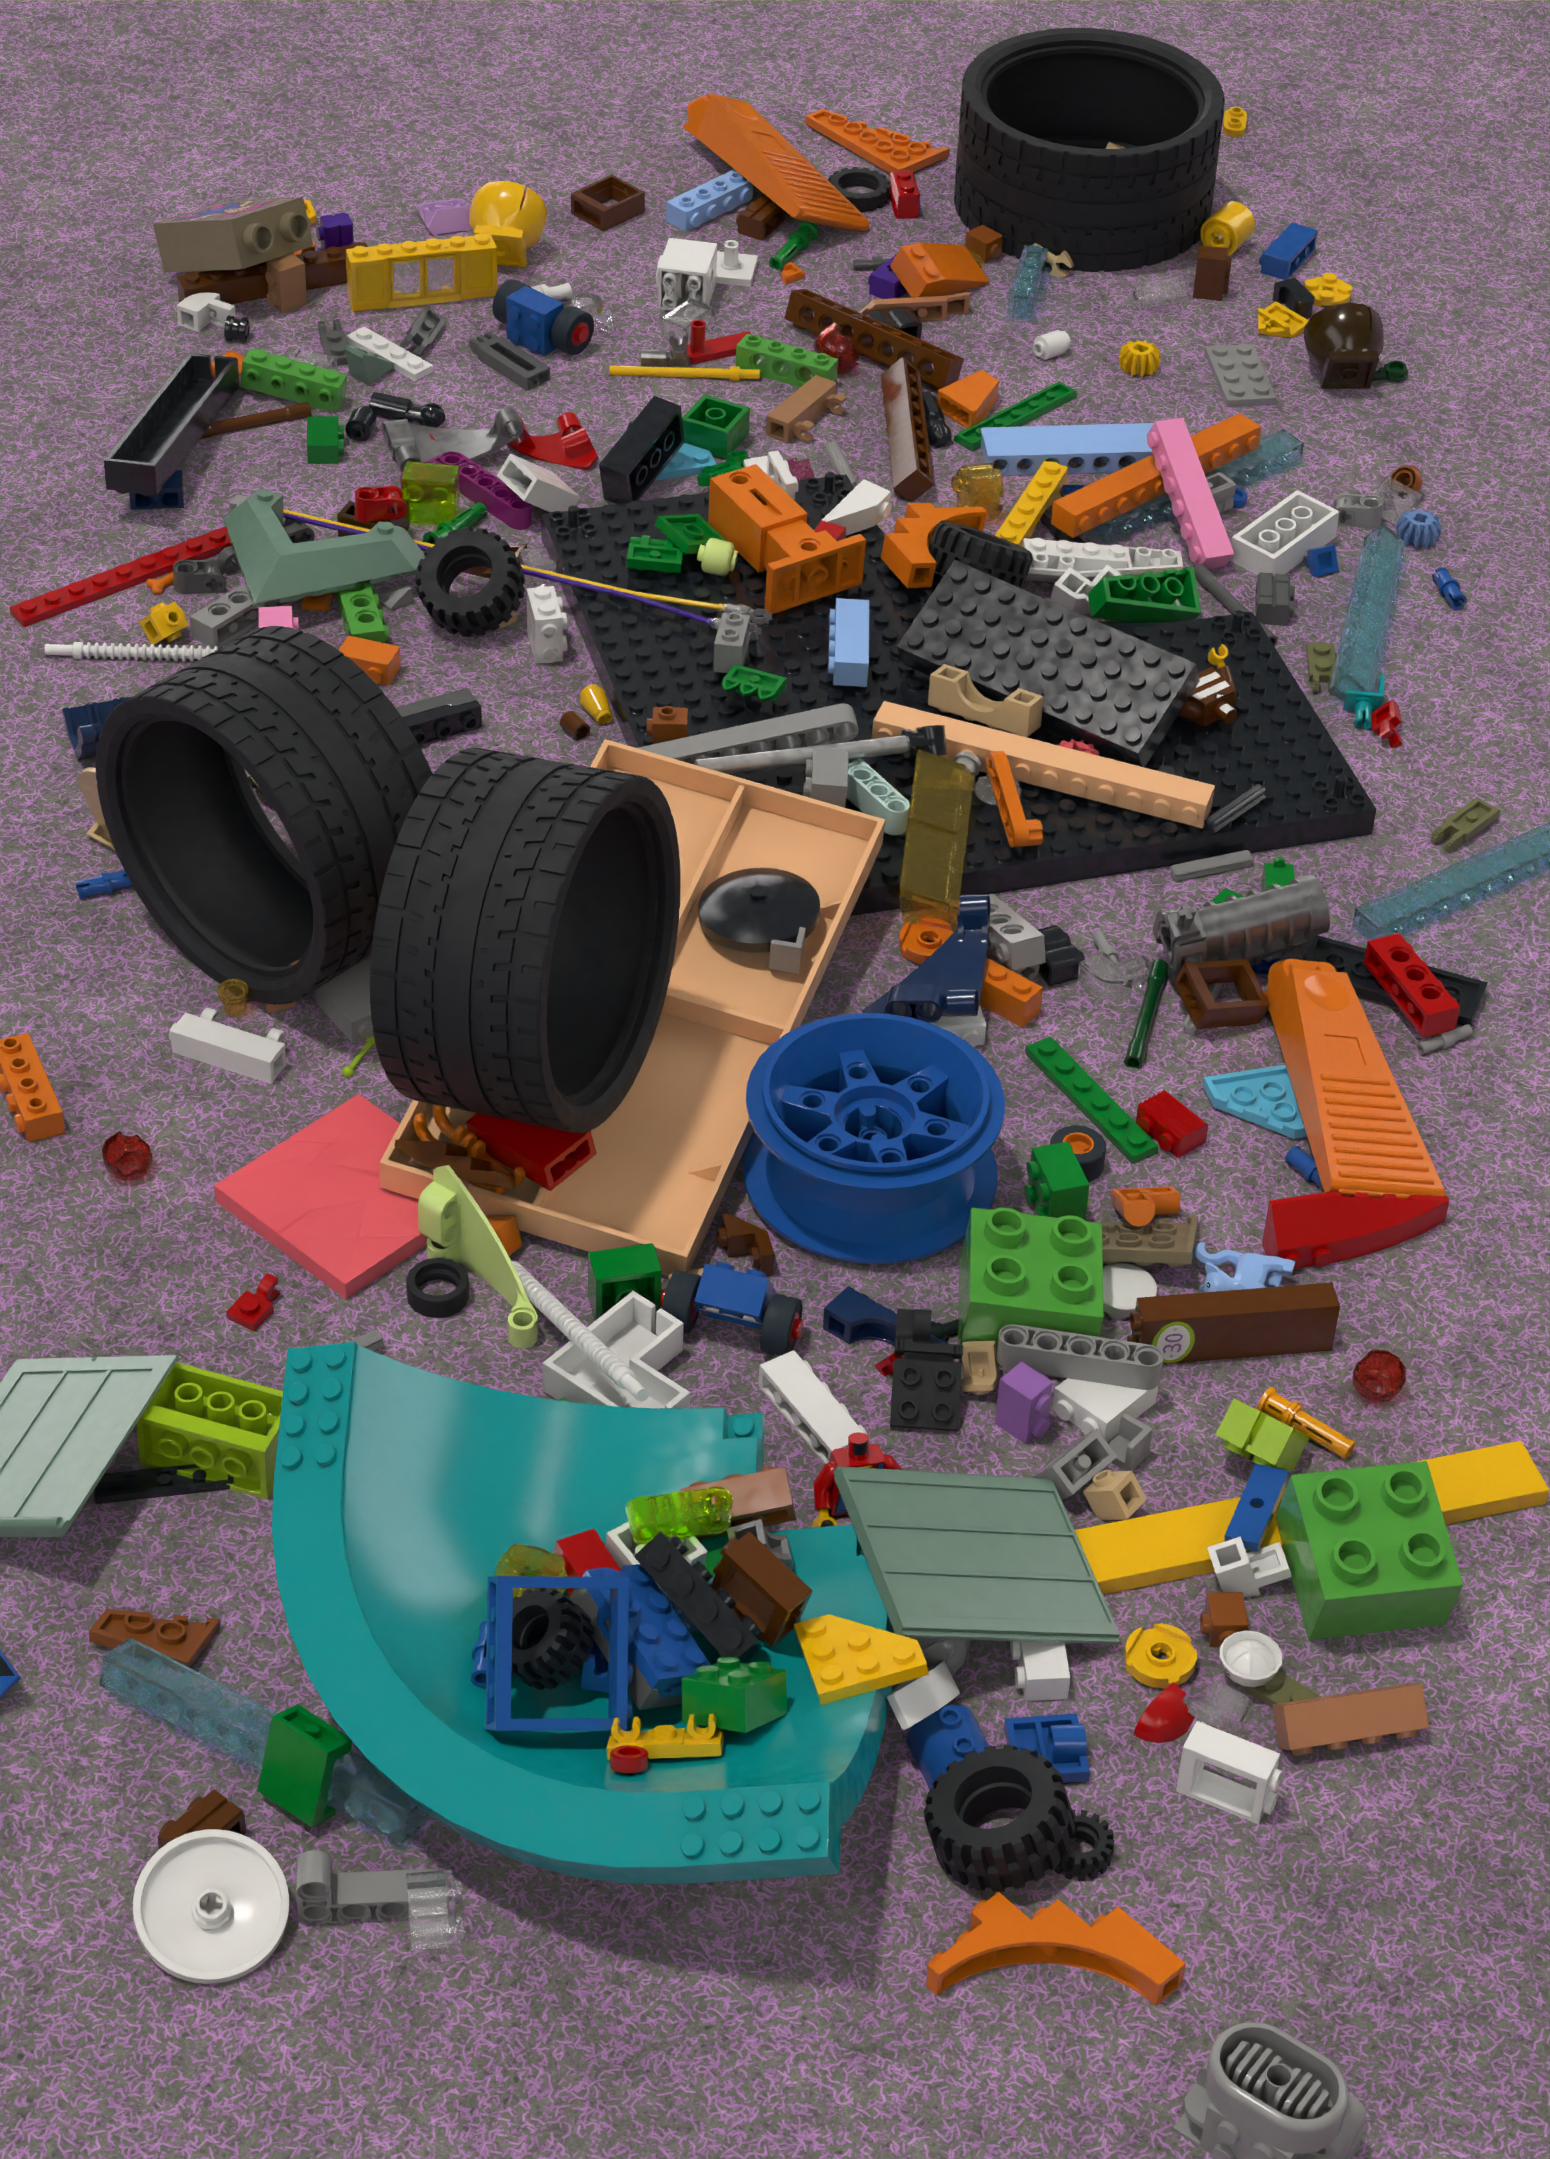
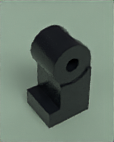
M1296 278L1275 282L1272 299L1274 302L1284 303L1290 310L1306 319L1312 316L1315 297Z

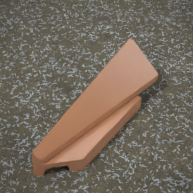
M964 292L949 296L873 299L860 313L868 315L875 311L890 312L896 308L907 307L914 312L921 322L944 321L947 315L969 314L970 293Z

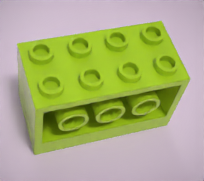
M176 1362L136 1424L140 1464L153 1468L195 1464L201 1468L177 1470V1474L193 1479L192 1474L194 1471L204 1470L206 1472L205 1482L227 1480L229 1474L233 1476L234 1484L226 1485H230L231 1490L268 1500L273 1491L283 1391Z

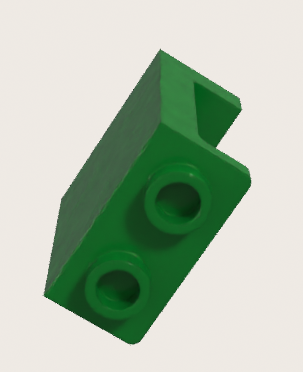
M299 1704L272 1716L257 1791L299 1818L303 1823L311 1827L320 1824L336 1814L337 1807L327 1801L335 1760L351 1752L353 1741Z

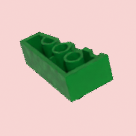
M1194 566L1185 567L1183 570H1175V568L1166 569L1160 573H1153V571L1144 572L1142 575L1137 576L1127 574L1103 577L1088 593L1091 618L1133 623H1152L1196 619L1202 613Z

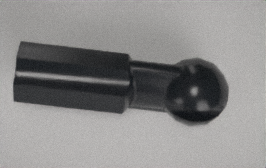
M930 391L922 392L929 443L934 447H945L951 441V430L945 423L937 397L933 396Z
M374 392L371 395L369 407L377 415L407 419L408 421L410 419L421 421L425 426L435 428L442 425L445 420L444 410L436 403L421 406L413 404V401L402 397Z

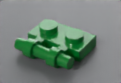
M642 535L641 538L631 537L626 568L681 573L684 552L668 537H666V540L650 539V536Z

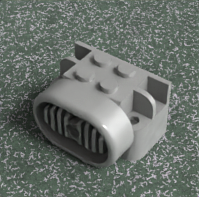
M1247 2022L1228 2028L1215 2040L1208 2060L1197 2073L1196 2083L1184 2099L1185 2113L1174 2125L1173 2131L1210 2153L1213 2159H1352L1360 2146L1366 2121V2111L1359 2100L1348 2093L1347 2083L1342 2072L1330 2059L1277 2027L1265 2023Z

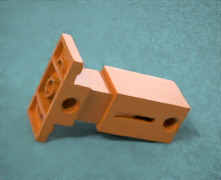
M757 464L710 478L708 523L727 541L732 542L734 549L758 573L767 570L765 610L768 613L774 614L862 585L866 539L861 534L836 541L826 530L816 533L807 524L808 513Z

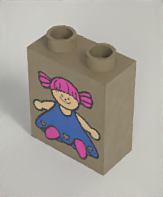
M303 197L224 201L153 223L164 272L244 269L313 246L310 232L311 224L307 217Z

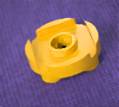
M1324 273L1323 277L1307 279L1304 282V286L1315 297V306H1331L1350 301L1352 286L1343 280L1337 279V275L1334 273Z
M1160 1623L1154 1624L1153 1629H1146L1144 1631L1143 1627H1140L1133 1631L1127 1639L1124 1653L1125 1668L1128 1674L1147 1686L1165 1689L1172 1682L1179 1686L1193 1675L1196 1667L1197 1651L1191 1645V1638L1188 1634L1175 1626ZM1162 1652L1166 1654V1659H1157L1153 1655L1158 1656Z

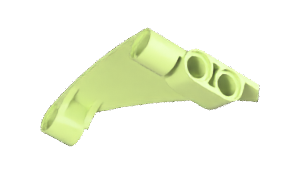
M449 1165L436 1167L433 1170L434 1181L423 1190L418 1200L419 1232L428 1237L427 1259L445 1258L457 1263L460 1262L489 1283L513 1306L508 1316L509 1343L519 1349L532 1347L538 1339V1315L527 1297L517 1271L503 1244L470 1192Z

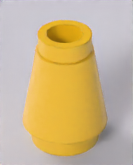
M595 684L585 687L580 693V704L599 725L611 722L613 715L605 690Z

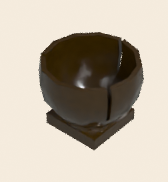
M1351 302L1331 305L1313 314L1305 325L1304 341L1310 362L1323 371L1319 382L1321 389L1370 388L1379 361V355L1384 347L1383 323L1380 314L1370 306L1367 307L1364 304Z

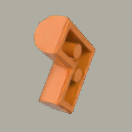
M1173 1186L1111 1190L1112 1205L1133 1226L1147 1225L1151 1222L1154 1215L1179 1214L1180 1193Z

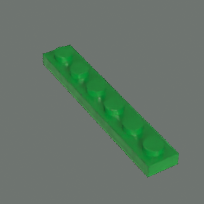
M1051 1036L1025 1046V1054L1132 1164L1158 1153L1159 1146Z

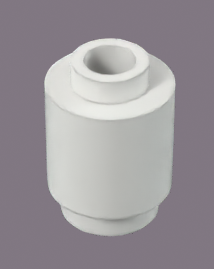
M1060 330L1037 336L1034 340L1033 351L1036 356L1044 360L1062 355L1071 346L1070 337L1065 331Z

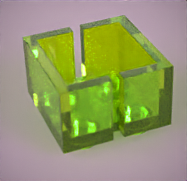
M406 461L401 478V490L403 499L409 500L410 522L439 525L443 521L450 522L457 517L460 509L458 490L459 466Z

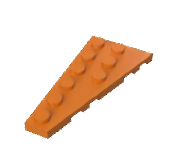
M825 109L805 116L806 125L888 173L902 169L915 172L949 157V148L942 146L939 150L931 147V143L924 140L921 143L910 141V136L879 126L875 130L867 127L866 122L847 121V116Z

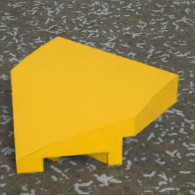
M1277 301L1265 309L1258 308V333L1278 337H1296L1304 333L1305 325L1309 321Z

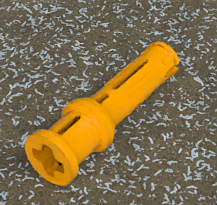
M1269 1387L1259 1400L1257 1410L1310 1436L1311 1440L1340 1456L1341 1459L1345 1460L1353 1452L1356 1441L1347 1438L1327 1424L1303 1411V1407L1299 1402L1294 1401L1292 1403L1277 1394V1389L1274 1387Z

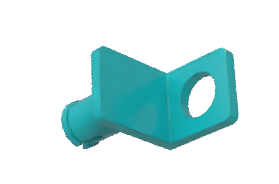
M1380 674L1377 693L1346 691L1343 710L1355 711V728L1361 729V722H1363V729L1371 728L1372 712L1380 708L1383 702L1384 674Z

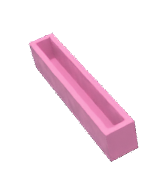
M1184 418L1155 421L1146 435L1147 444L1152 449L1156 468L1160 471L1164 481V490L1170 497L1173 514L1177 516L1181 527V536L1185 539L1189 549L1190 560L1194 562L1195 567L1200 564L1205 565L1208 569L1226 566L1234 556V551Z

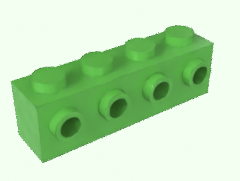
M252 348L242 361L241 387L297 403L308 402L312 407L336 412L346 399L347 375L336 370H328L314 366L311 363L299 362L285 356H278Z

